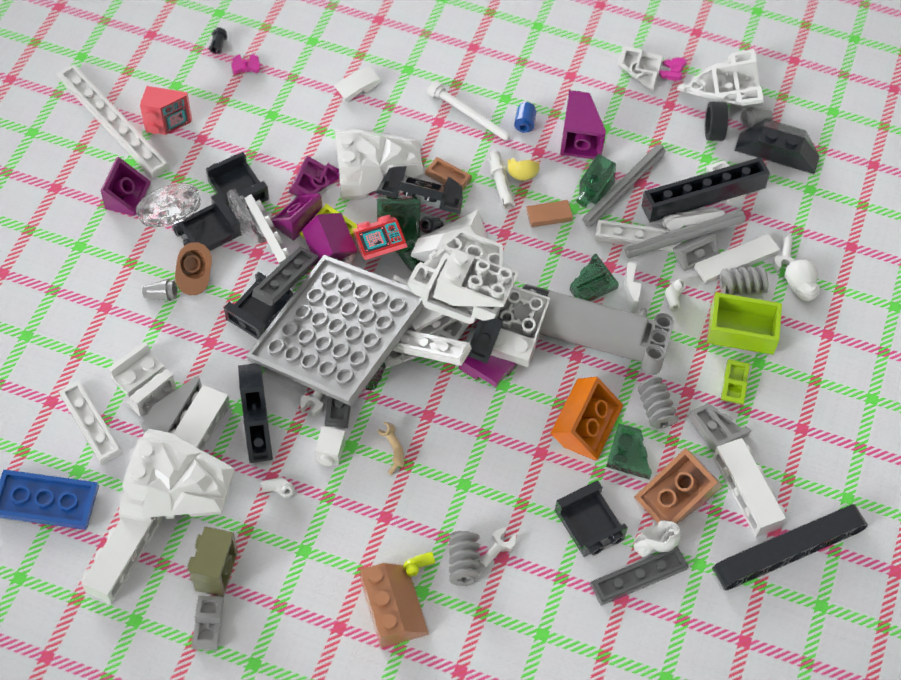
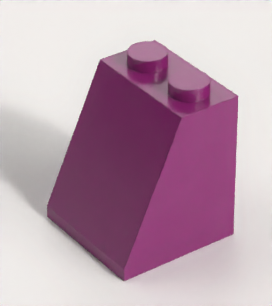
M569 90L560 155L601 161L606 130L591 94Z

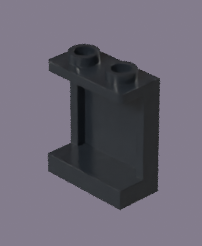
M244 152L232 155L228 159L214 163L206 168L209 184L216 194L219 193L234 215L249 209L244 198L251 194L255 201L260 199L262 203L269 200L268 186L264 181L260 182L246 161Z
M219 193L211 196L212 205L182 220L177 215L173 216L174 225H172V229L177 237L181 236L184 246L191 242H198L205 245L211 251L242 235L240 222Z
M260 272L255 274V283L235 304L229 301L224 307L226 320L257 340L293 296L292 291L289 289L272 306L253 297V289L268 276Z
M499 317L485 321L479 319L470 342L472 349L468 354L469 357L486 364L488 363L504 319Z
M598 480L558 499L554 510L583 557L590 554L592 556L597 555L604 550V547L611 543L613 545L619 544L625 539L628 529L625 523L620 524L601 495L603 487Z

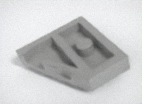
M708 403L690 411L687 416L714 452L717 446L740 438L743 439L751 432L747 426L743 429L731 422L733 420L732 417L719 412L717 408Z

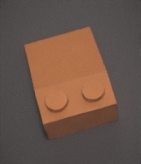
M685 448L634 498L657 523L665 520L678 524L706 503L723 485L691 451Z

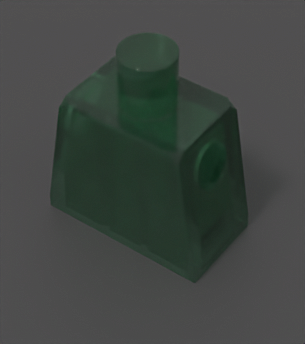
M597 154L580 180L579 196L576 199L580 206L587 207L590 202L596 205L615 184L616 163Z

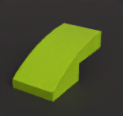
M731 359L727 360L721 392L722 401L740 405L744 404L750 368L749 363Z

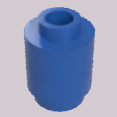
M523 102L517 107L514 127L518 131L526 133L534 129L537 114L534 104Z

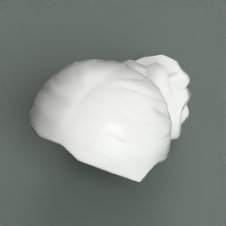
M808 260L791 262L786 268L784 278L787 280L793 293H796L803 301L815 299L820 293V286L817 284V268Z
M661 520L655 526L644 527L641 534L637 535L634 539V550L642 557H647L655 551L669 552L679 544L682 535L681 530L676 523Z

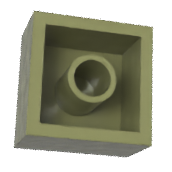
M205 526L203 533L197 536L195 543L197 551L195 557L190 558L187 570L190 572V581L193 582L195 591L224 597L238 554L234 532Z

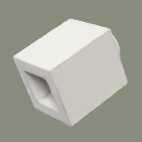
M322 426L315 448L316 462L325 466H339L346 442L345 431Z

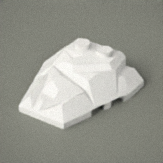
M357 129L334 131L342 200L369 197L370 192L377 190L390 167L407 166L405 176L417 179L424 176L419 140Z
M460 229L443 243L442 248L438 252L433 251L426 262H420L416 265L407 285L415 295L422 297V303L425 308L467 324L474 323L476 318L483 321L496 317L500 307L454 306L433 298L437 280L453 248L503 267L502 244Z
M148 429L143 437L138 439L122 485L124 492L120 500L119 516L140 521H151V517L161 516L173 519L175 515L189 514L190 517L222 514L235 469L172 433Z

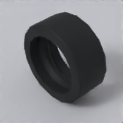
M710 101L705 115L706 140L724 141L728 129L727 103Z

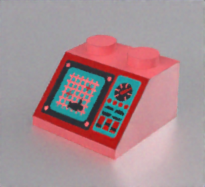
M146 86L140 103L145 132L167 135L191 123L192 115L188 92Z
M390 215L379 217L378 222L371 224L369 221L359 223L357 228L353 229L359 253L365 260L407 248L398 220Z

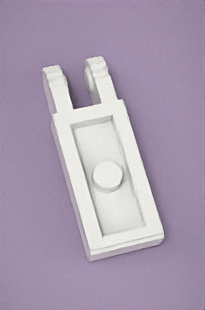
M712 207L664 216L661 223L668 230L675 231L683 226L688 227L723 216L724 211Z

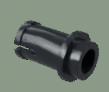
M217 27L212 31L213 38L209 46V51L213 54H216V52L217 54L221 53L223 43L228 37L225 29Z
M425 216L421 219L419 227L422 232L428 234L443 227L444 222L440 221V218Z

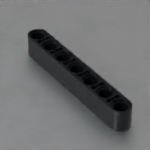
M852 504L728 557L715 564L712 570L723 589L727 591L852 537L866 529L868 524L856 505Z

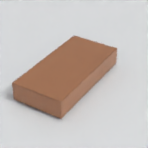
M438 157L425 170L426 176L445 186L449 176L461 184L463 190L472 180V175Z
M568 200L526 207L531 227L573 220Z

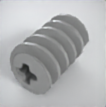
M750 266L747 269L745 267H740L739 269L731 268L730 271L727 268L722 269L719 278L721 293L725 294V291L728 290V293L733 295L734 289H736L738 295H742L743 288H745L747 294L751 293V288L754 289L755 293H759L760 287H762L764 293H767V272L762 266H757L756 268Z
M661 377L650 378L638 386V392L641 395L640 398L646 410V416L649 418V424L656 429L667 428L679 420L678 416L674 415L676 409L671 407L673 401L669 399L670 393L666 391L668 387L666 384L661 383Z
M469 531L452 532L449 535V545L451 546L449 548V554L451 555L449 557V572L451 574L449 581L459 586L472 585L475 583L473 579L480 576V572L475 570L480 567V562L475 561L480 558V553L476 552L480 548V544L476 543L480 536Z

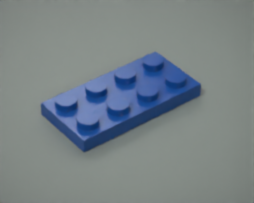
M3 469L0 478V518L87 530L99 489L98 482Z

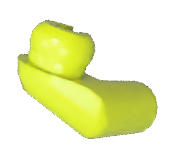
M424 553L406 560L403 565L406 574L410 577L416 576L419 573V568L435 564L433 553Z

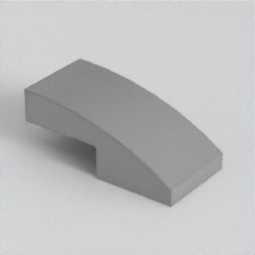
M198 596L192 649L218 650L223 613V597Z

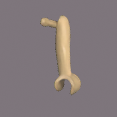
M383 422L387 426V431L378 429V433L386 436L392 446L394 453L392 461L394 465L388 470V473L393 475L398 466L404 467V452L402 445L394 434V424Z

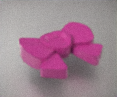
M240 54L233 57L231 65L232 73L238 74L250 71L259 73V57L251 54L249 61L246 59L242 61Z
M676 57L663 61L662 66L670 68V71L660 70L659 75L662 79L667 78L671 81L682 80L681 73L682 69L687 66L686 59Z

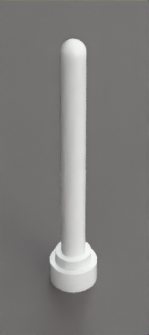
M437 80L430 84L427 90L428 95L433 98H442L503 140H509L510 134L446 92L443 84Z

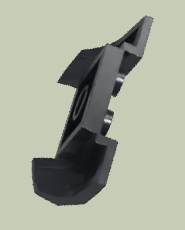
M407 166L390 167L376 191L377 194L397 198L400 191H403V194L409 197H416V195L424 196V200L429 202L440 200V210L460 214L462 209L463 188L461 184L449 176L446 186L405 176Z

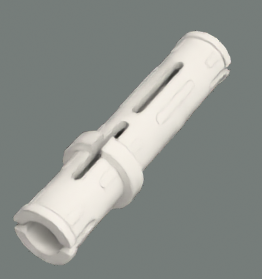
M492 151L487 155L491 166L490 174L495 180L502 208L509 210L515 206V202L506 175L507 168L503 165L500 152Z

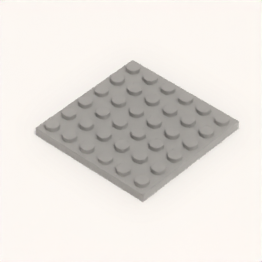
M324 255L246 357L250 362L259 364L268 370L352 406L424 308L422 297L415 295L406 285Z

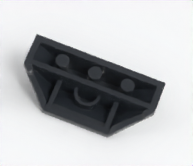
M765 119L741 132L734 149L736 152L757 158L761 157L764 160L815 174L820 157L806 130Z

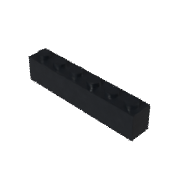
M761 157L644 191L641 207L651 223L663 219L664 216L691 211L765 189L770 172Z

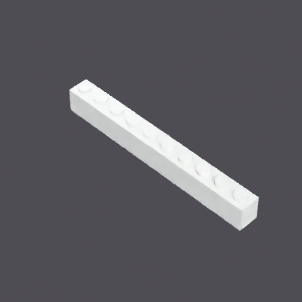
M203 385L199 392L196 391L194 393L189 409L183 411L177 428L173 429L170 433L204 451L230 407L228 395ZM120 516L117 526L109 531L106 544L97 551L93 565L82 576L81 584L85 593L112 604L164 516L151 517V521H140Z

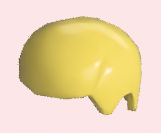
M514 158L508 159V172L516 180H530L539 173V161L524 160L518 162Z

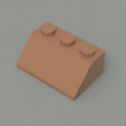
M381 563L360 569V581L380 648L429 635L412 578L406 574L403 565Z

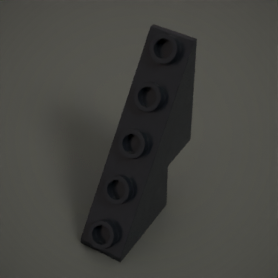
M256 363L238 365L249 463L273 460L261 365Z

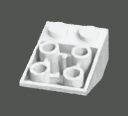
M453 248L437 280L433 298L454 306L504 307L519 273Z
M513 286L504 307H500L496 317L504 319L491 355L528 367L550 298Z

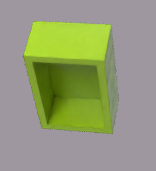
M715 292L710 308L707 344L774 355L780 337L782 303Z

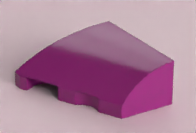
M306 156L288 193L295 196L317 194L340 178L339 169L329 163L325 166Z
M492 355L486 364L467 356L462 366L459 365V369L472 378L478 380L480 377L497 388L505 376H509L518 364Z

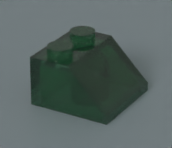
M378 195L377 222L379 217L385 215L395 217L398 220L405 241L417 242L418 238H420L421 197L398 195L397 198Z

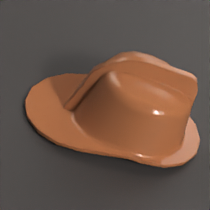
M191 242L186 244L178 254L175 282L178 288L187 295H198L208 286L212 256L205 245Z

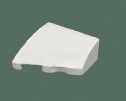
M623 46L618 65L649 90L654 91L663 56L645 53L643 49Z

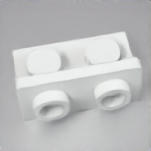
M146 342L134 347L129 354L122 359L116 360L109 368L112 380L128 397L148 383L155 375L165 371V366L150 352L149 345Z
M166 369L162 373L155 375L126 400L127 405L142 417L155 403L176 389L173 374Z

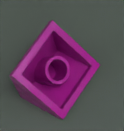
M120 157L115 159L100 192L105 209L135 216L151 181Z
M319 193L298 195L275 215L271 221L275 228L294 241L300 236L302 229L322 209V197Z
M342 213L316 215L302 229L310 252L319 256L318 262L324 255L341 260L358 252Z

